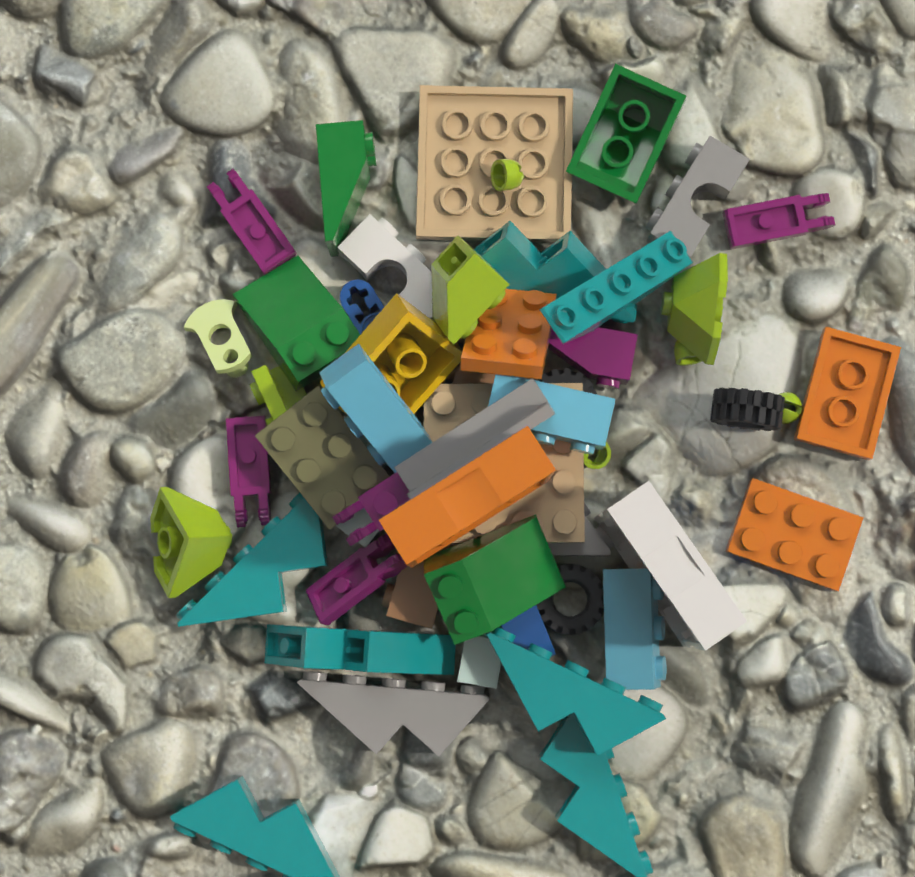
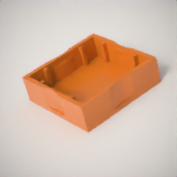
M526 426L379 519V522L406 565L413 568L546 484L556 469L530 428Z

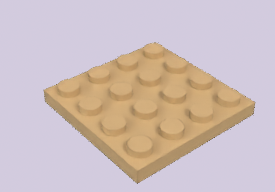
M420 85L416 239L454 240L459 235L464 241H484L508 221H511L530 242L554 243L571 231L572 174L567 173L566 170L572 159L573 89ZM510 159L515 160L521 165L520 172L524 173V178L519 187L507 191H497L491 181V167L495 160Z
M549 383L583 391V383ZM440 384L424 402V429L429 434L432 442L487 408L493 384ZM555 440L554 445L539 443L556 469L550 480L451 544L463 543L535 514L548 543H584V453L570 450L571 443Z

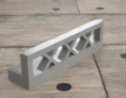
M532 378L394 468L410 492L407 495L411 500L526 426L530 430L553 416L555 411Z

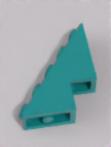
M508 221L474 248L510 284L506 289L538 290L544 293L557 294L556 299L606 270L571 231L567 232L541 253L511 221ZM637 303L623 309L613 316L611 320L618 323L634 322L636 320Z
M669 231L544 306L540 311L564 344L594 331L623 309L635 305L690 266L693 261L687 254L685 244L677 239L672 231Z
M300 492L289 503L292 510L282 520L276 516L261 530L265 537L254 548L247 544L233 558L236 565L226 575L219 572L206 584L204 588L208 593L198 603L192 599L176 614V617L180 620L177 623L178 627L287 612L282 573L328 566L322 520Z
M267 624L264 663L309 669L454 675L456 645H454L450 635Z
M499 627L486 633L537 731L573 713L594 753L599 756L666 719L664 714L660 713L663 705L648 697L641 695L638 702L623 695L626 687L605 677L601 684L586 678L590 670L567 660L565 667L550 661L552 652L533 643H530L528 650L513 643L516 635Z
M572 713L564 717L538 755L541 761L576 784L556 813V820L636 877H647V875L653 873V869L646 850L638 851L634 839L635 836L640 835L633 811L625 812L621 798L626 797L627 792L620 773L612 774L608 762L609 759L615 758L613 750L610 749L597 756L575 715Z
M243 776L170 816L171 820L175 822L173 826L175 830L191 837H195L196 833L211 839L210 846L223 853L231 854L232 850L247 856L246 863L259 870L267 871L270 867L283 873L282 877H340L300 799L264 818Z

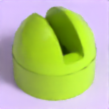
M510 159L495 160L491 167V181L497 191H507L519 187L524 178V173L520 172L521 165L515 160Z
M678 340L676 341L674 356L677 365L686 366L702 362Z
M780 393L779 395L785 397L784 403L796 406V412L785 408L783 410L782 424L792 423L801 415V400L793 393Z
M607 441L605 447L597 451L594 461L588 459L589 454H584V465L586 467L600 469L608 464L611 458V449Z

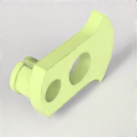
M226 299L210 301L198 307L189 316L184 329L199 336L218 374L226 373L230 377H241L248 370V361L252 358V354L234 320V311L238 305L236 301ZM220 328L229 329L231 337L228 342L222 345L211 343V335L214 331Z

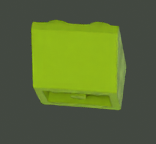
M459 235L431 264L433 320L447 339L455 344L460 338L468 337L475 330L478 324L477 319L487 309L496 307L502 301L506 293L505 289L510 285Z

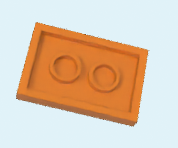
M505 289L506 293L502 301L496 307L487 309L477 319L478 324L475 330L466 337L461 355V370L542 380L552 327L540 309L556 300L557 294L544 293L538 290Z
M824 327L794 440L865 460H872L901 347L834 328Z
M751 478L725 552L824 588L839 591L864 517Z

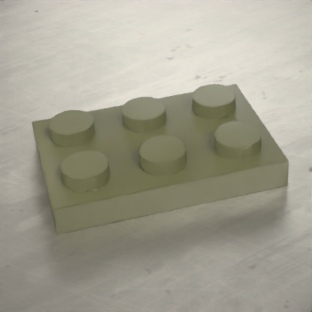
M319 386L255 435L329 530L337 525L332 518L333 516L357 502L360 495L390 477L383 467L375 461L361 439L353 434L338 410L333 409L328 403Z

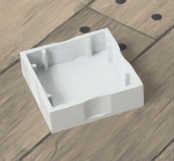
M649 481L594 517L598 525L609 535L614 543V548L628 568H647L664 592L663 600H658V611L664 616L665 621L683 647L691 648L694 646L696 649L706 651L747 622Z

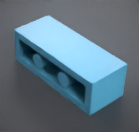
M359 344L319 372L325 384V387L321 389L323 396L333 409L341 406L348 416L344 418V421L357 438L364 434L371 443L367 446V449L380 466L386 462L393 472L396 473L395 466L433 443L424 426Z
M495 374L488 406L530 379ZM535 380L555 411L553 416L531 429L537 441L545 445H554L555 440L571 443L570 450L590 455L594 454L595 449L602 450L606 445L616 399Z
M647 568L603 569L606 678L626 687V690H654L661 687L660 680H665L667 674L665 656H660L659 640L665 639L664 616H658V600H663L664 592Z

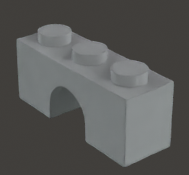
M712 136L708 137L704 146L696 143L685 161L686 164L691 166L684 178L676 175L665 194L671 198L664 211L657 207L648 221L646 228L651 230V233L646 242L651 243L667 232L672 231L675 237L685 244L687 254L691 257L710 226L709 223L699 218L692 210L691 197L697 193L708 192L725 200L750 159Z

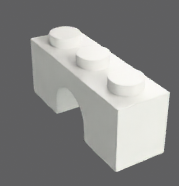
M369 214L337 247L339 254L367 281L378 270L385 267H394L401 270L407 278V284L399 295L433 320L431 271L423 264L426 258L412 244H409L407 247L403 246L395 238L398 232L387 220L381 218L377 221Z

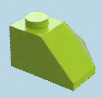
M718 253L674 276L671 291L664 292L662 297L661 315H668L667 332L707 365H714L721 340L723 298H726L728 284V260L726 253Z
M160 487L150 516L151 533H158L157 545L160 556H153L154 573L167 597L176 598L222 566L227 549L230 548L232 543V533L218 510L169 487Z

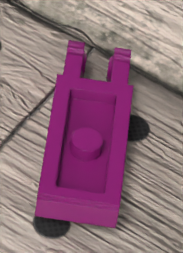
M233 168L226 174L232 186L242 196L229 204L219 185L212 182L206 187L222 208L220 211L262 272L267 274L297 253L254 191L247 188Z
M829 193L805 197L795 195L725 209L722 213L730 250L803 236L808 232L836 226L834 216H822L817 219L806 220L804 209L820 208L829 204Z
M265 415L226 418L231 496L234 497L237 528L246 527L248 521L244 496L258 495V517L261 525L265 526L271 521L269 494L272 493L269 453L255 437L258 432L267 426Z
M398 472L360 495L357 502L332 518L337 525L345 523L353 518L354 514L365 508L373 522L350 533L346 540L352 546L377 529L379 532L384 528L380 524L379 519L408 502L410 498L407 494L410 491Z
M387 534L374 540L367 547L358 549L306 589V594L320 624L330 625L386 582L385 579L398 575L401 570L407 567L400 554H395L378 565L376 559L388 555L395 548Z

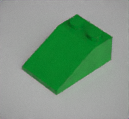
M615 63L566 172L637 204L687 96Z
M363 120L316 124L325 242L331 257L339 256L337 247L346 239L370 180L369 166H377L373 132L365 133Z
M298 255L233 294V298L295 391L321 377L319 372L341 357L360 336V333L341 305Z
M536 514L437 552L424 560L425 579L454 645L495 630L566 587Z

